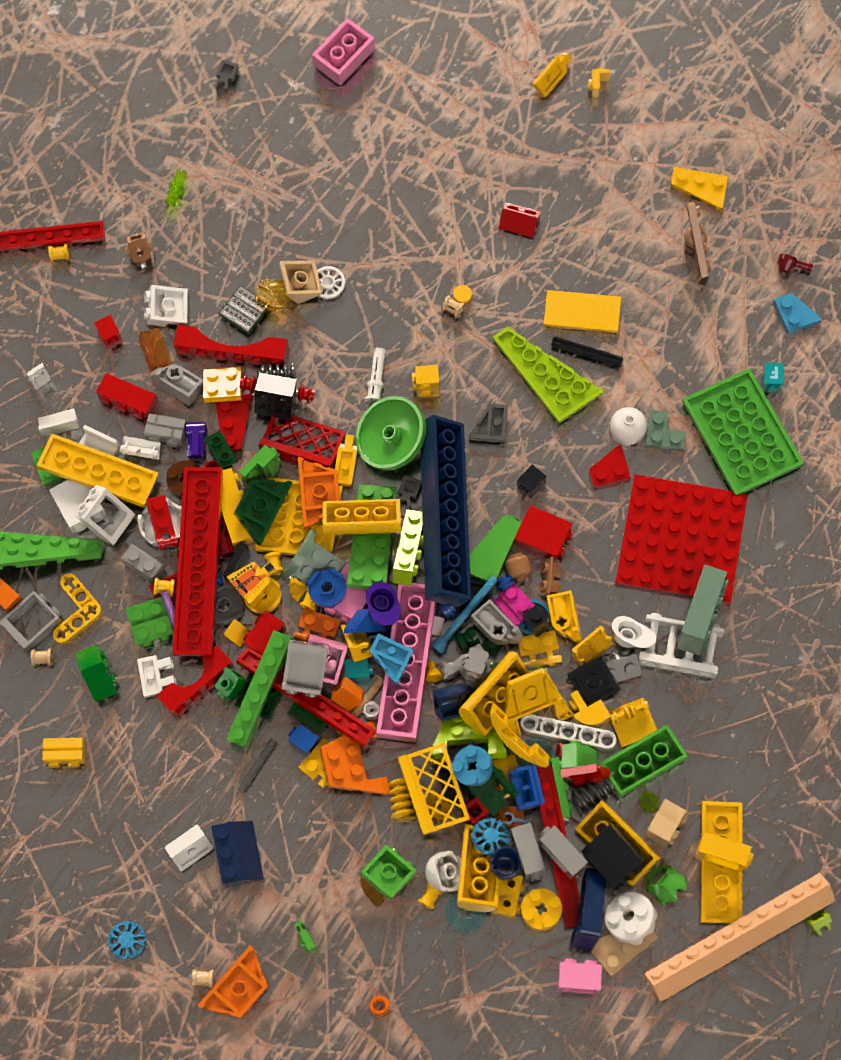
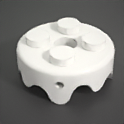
M166 498L175 535L179 542L182 508ZM146 505L142 514L138 515L139 530L149 544L158 547ZM167 534V535H162V538H163V539H168L169 536H168V534Z
M632 891L623 892L615 896L608 903L604 915L605 925L611 935L619 942L632 945L641 944L646 935L653 933L655 921L658 918L657 912L649 899L643 894ZM628 912H634V918L626 921L625 915Z

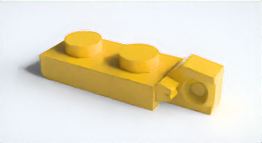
M562 53L560 56L553 58L532 83L541 97H547L567 73L566 65L572 59L569 53Z
M346 434L345 445L340 444V447H338L335 470L338 472L339 486L352 488L358 453L357 446H354V435Z

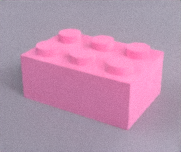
M347 18L312 54L313 65L341 86L375 50L374 37Z

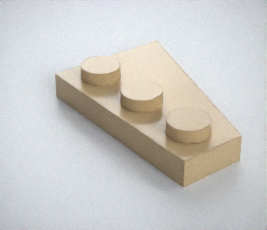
M653 932L646 935L641 944L632 945L619 942L610 934L599 938L591 953L611 977L656 941L658 937Z

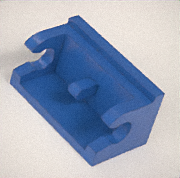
M536 764L518 767L516 770L508 772L510 782L515 785L514 789L519 793L515 798L517 811L538 808L545 803Z

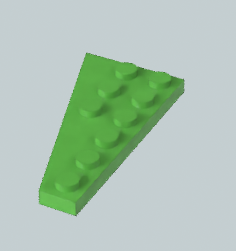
M0 531V570H3V566L13 565L15 568L46 565V561L57 560V563H64L65 559L75 558L77 561L99 559L102 556L105 542L104 540Z

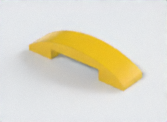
M495 703L491 705L490 717L492 724L506 746L519 757L532 764L545 768L549 766L550 756L537 743L529 747L507 726L508 716Z

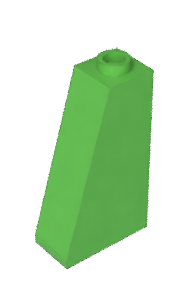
M503 515L470 553V579L487 582L490 577L494 576L498 581L505 566L504 562L508 559L507 556H509L513 548L514 538L521 525L518 518L511 515L508 517Z

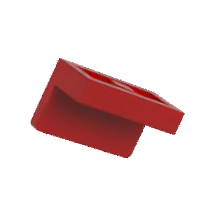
M505 203L502 208L498 228L533 237L541 212Z

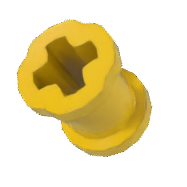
M64 244L63 247L49 246L50 262L62 259L70 260L67 244Z
M270 552L264 555L267 563L270 562L276 569V572L271 576L279 575L284 571V568L281 566L280 552Z
M155 578L153 595L168 591L170 597H173L175 580L164 581Z
M306 587V595L299 606L303 609L316 611V604L311 600L308 587Z
M427 883V889L422 898L418 899V902L433 910L434 903L443 892L435 890Z

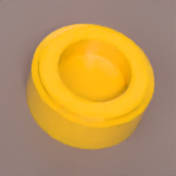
M466 285L457 286L453 292L454 300L459 303H469L472 298L471 289Z

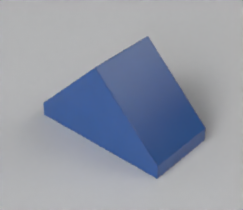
M369 609L357 610L344 628V634L386 632L385 626L377 624L372 619Z

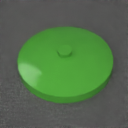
M389 396L376 401L364 412L357 426L356 446L360 456L366 463L379 470L389 471L405 466L415 458L424 443L426 436L425 417L415 403L401 396Z

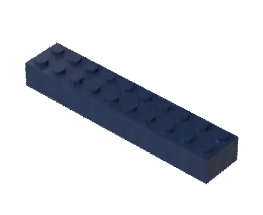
M431 415L425 420L426 436L421 447L425 600L458 607L471 600L464 423Z

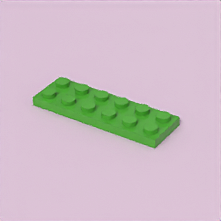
M359 484L357 500L396 499L397 487ZM392 533L353 534L347 588L368 590L374 583H387Z

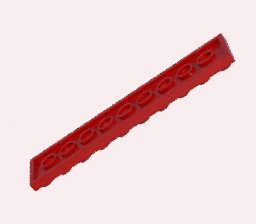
M184 467L172 652L174 656H213L223 484L222 467Z

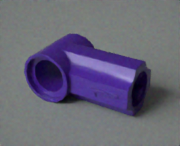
M187 422V456L193 460H200L204 458L206 422Z

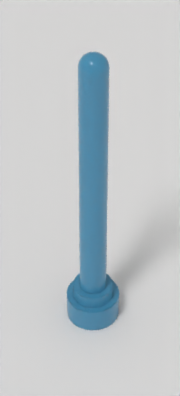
M492 576L443 636L441 638L438 637L437 640L434 639L430 644L441 654L445 652L449 639L497 582L496 577Z

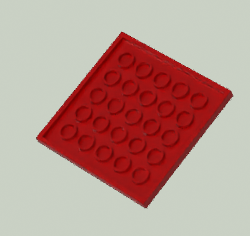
M634 474L615 584L693 598L705 564L727 572L725 579L729 581L721 603L730 605L748 494L734 495L733 491Z

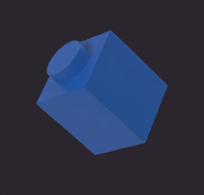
M301 724L298 727H293L288 734L289 743L306 756L320 742L318 736Z

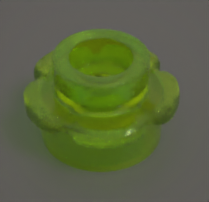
M647 791L640 797L641 807L646 811L655 810L658 807L659 797L654 792Z

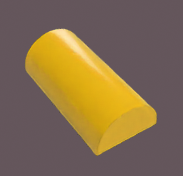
M400 499L323 502V535L401 533Z
M509 652L459 709V714L464 722L483 736H486L493 727L490 717L491 705L495 703L503 712L505 710L507 682L529 673L516 652Z
M601 800L575 830L590 843L609 824L614 822L647 858L643 862L645 866L638 873L633 871L628 876L630 878L628 883L633 887L660 860V857Z
M465 824L457 905L465 910L475 912L494 911L498 908L500 879L495 877L491 870L490 862L492 856L479 852L472 842V831L475 825ZM476 832V837H482V834ZM481 840L480 842H478V845H481L482 843H484L483 840ZM498 841V844L503 847V843ZM485 845L483 849L490 851V846Z

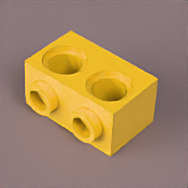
M438 365L415 366L416 373H412L413 391H417V398L440 396Z

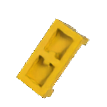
M345 624L341 625L342 630H343V634H344V628L347 626V625H345ZM366 633L344 634L354 663L372 657L370 653L371 645Z
M601 625L571 650V656L582 666L609 649L613 645L612 637L606 635L605 629Z

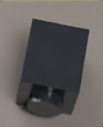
M532 464L517 480V490L523 496L527 495L532 498L546 483L547 476Z
M538 604L522 615L524 625L536 638L551 627L550 617Z

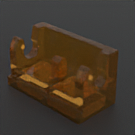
M155 328L139 332V344L149 372L152 373L158 368L167 367V363L171 359L160 329Z

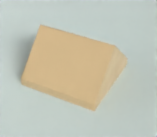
M315 260L280 261L279 264L286 294L290 299L299 304L322 294Z

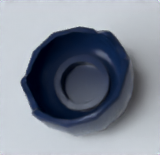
M500 847L494 852L491 857L490 866L495 877L500 880H511L518 875L521 869V861L516 850L511 847Z

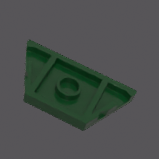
M251 479L234 515L258 546L262 545L293 482L262 481L259 479Z

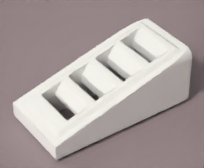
M43 363L27 373L28 380L35 390L51 381Z

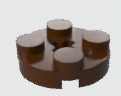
M192 460L179 461L167 470L166 482L172 494L182 497L183 481L181 482L180 480L184 476V467H200Z

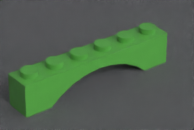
M273 630L227 736V740L249 749L266 699L276 677L286 662L289 640H294L292 637Z

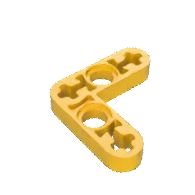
M71 573L63 575L60 584L79 607V610L54 629L53 637L61 645L69 643L102 615V608L78 578ZM69 579L70 581H72L73 585L76 587L74 591L70 587V585H67L66 580ZM80 592L86 593V599L83 601L76 600V596ZM91 607L94 608V609L96 608V612H97V613H96V614L90 613V610H89V609H90ZM83 613L87 615L89 619L88 621H86L85 617L82 615ZM76 618L83 620V624L78 628L73 627L72 624ZM69 625L74 632L71 633L66 626ZM59 632L65 633L66 638L60 637Z

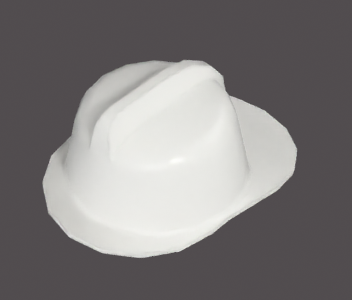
M619 616L612 622L614 639L624 648L651 647L656 641V635L651 629L630 617Z

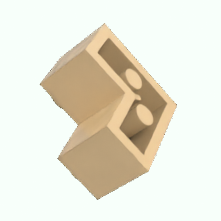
M664 799L645 837L664 848L668 844L673 845L679 833L676 830L677 827L682 828L687 819L684 816L686 810Z

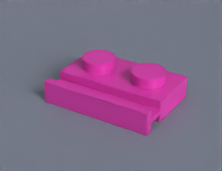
M515 583L501 592L496 599H492L493 603L517 627L523 622L522 615L535 606Z

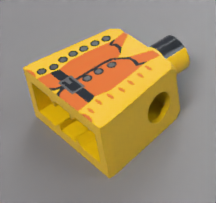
M252 562L230 574L227 578L253 609L272 589L273 584L268 577L275 573L276 569L270 562L261 569L255 562Z

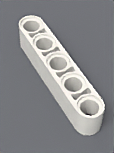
M532 714L522 717L520 722L521 732L531 737L570 744V741H581L582 745H591L593 749L601 752L612 751L616 744L615 734L607 730ZM531 721L535 726L532 729H527L524 727V723ZM550 725L554 728V731L546 733L543 727ZM569 729L573 732V736L565 737L562 732ZM588 733L593 739L589 742L584 741L582 738L583 734ZM603 738H610L612 744L606 746L601 740Z

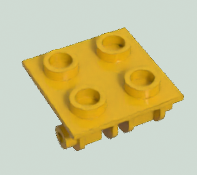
M644 697L608 711L622 748L639 741L657 730L649 712L648 702L644 700Z

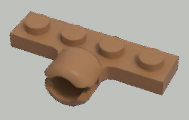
M694 202L686 203L690 228L684 234V241L689 248L695 250L700 277H709L708 271H711L709 260L705 258V253H708L706 246L707 235L703 230V225L698 222V217L701 216L699 206H695Z

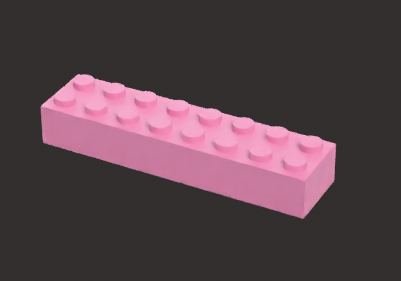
M412 583V586L398 584L397 598L401 615L399 620L392 624L390 639L413 649L414 653L398 685L394 684L385 672L376 733L377 738L417 743L436 602L425 600L424 584Z

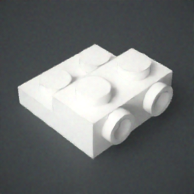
M151 285L144 294V302H148V308H145L144 319H148L147 325L166 327L167 324L186 326L187 289Z

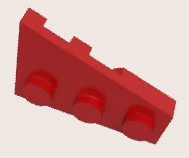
M252 394L242 395V400L215 402L219 430H221L233 453L240 452L243 449Z

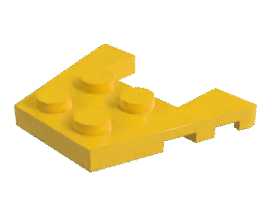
M538 669L507 682L504 713L508 716L507 726L520 738L522 736L518 719L551 705L556 720L563 721L574 716V713L566 704L567 702L561 696L545 669Z

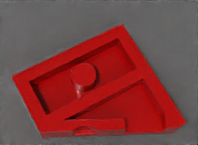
M621 444L589 469L593 489L631 480Z

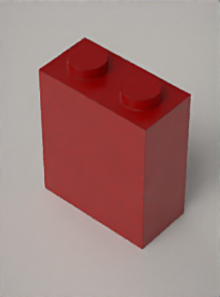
M530 505L514 538V544L545 558L552 556L553 560H558V557L562 558L565 553L566 547L564 544L566 540L570 541L574 533L572 523Z

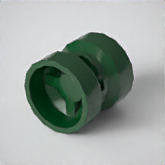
M472 626L467 628L465 632L454 635L462 652L467 651L469 646L480 644V640Z

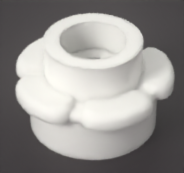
M374 701L366 703L362 711L364 717L367 720L378 719L380 705Z

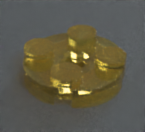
M282 279L260 280L255 291L257 303L260 306L261 304L266 306V310L271 312L284 311L292 301L286 294Z

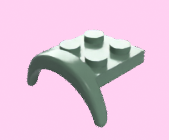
M310 529L300 548L281 573V577L287 579L293 574L308 584L311 576L319 570L334 569L341 573L346 562L315 543L313 540L316 532ZM331 584L323 586L324 592L330 590Z

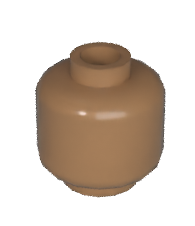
M522 552L507 556L508 559L504 562L508 577L516 578V582L528 579L527 575L532 572L528 556L523 555Z

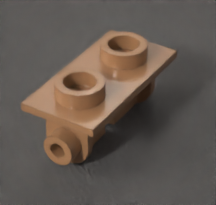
M552 556L544 560L541 565L540 598L559 593L560 581H556L554 578L559 579L561 577L562 564H560V560H553Z

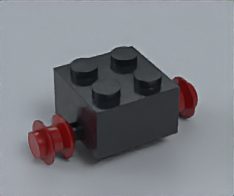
M259 373L257 380L255 376L249 379L247 374H245L244 378L241 377L239 383L242 393L245 390H250V394L255 392L254 414L291 420L296 397L300 403L303 400H307L308 404H310V401H314L315 390H312V386L306 389L303 384L298 390L296 389L297 379Z

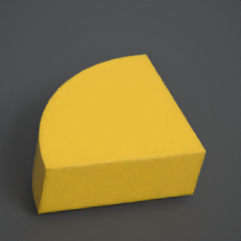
M291 577L289 591L292 598L299 604L306 593L305 589L308 585Z

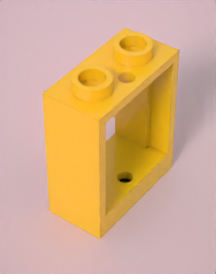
M704 832L700 838L695 858L742 873L751 864L754 853L750 852L751 846Z

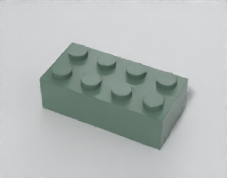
M704 564L681 631L678 649L699 656L702 649L706 650L729 581L725 579L726 571Z

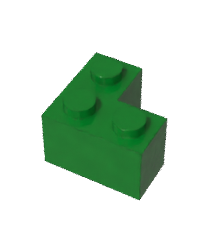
M97 644L75 653L80 672L95 702L117 693L115 685L118 683L114 674L110 675L108 672L110 666L103 649L99 650Z

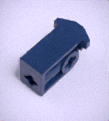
M461 683L432 690L435 714L441 721L460 717L459 709L474 693L475 689Z

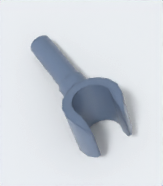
M511 812L504 813V815H508L512 819L510 822L503 821L505 825H511L512 823L524 825L530 823V821L514 817Z

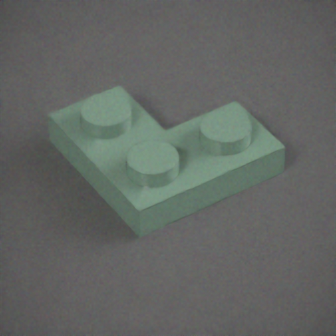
M649 410L645 448L683 452L686 431L668 430V412Z

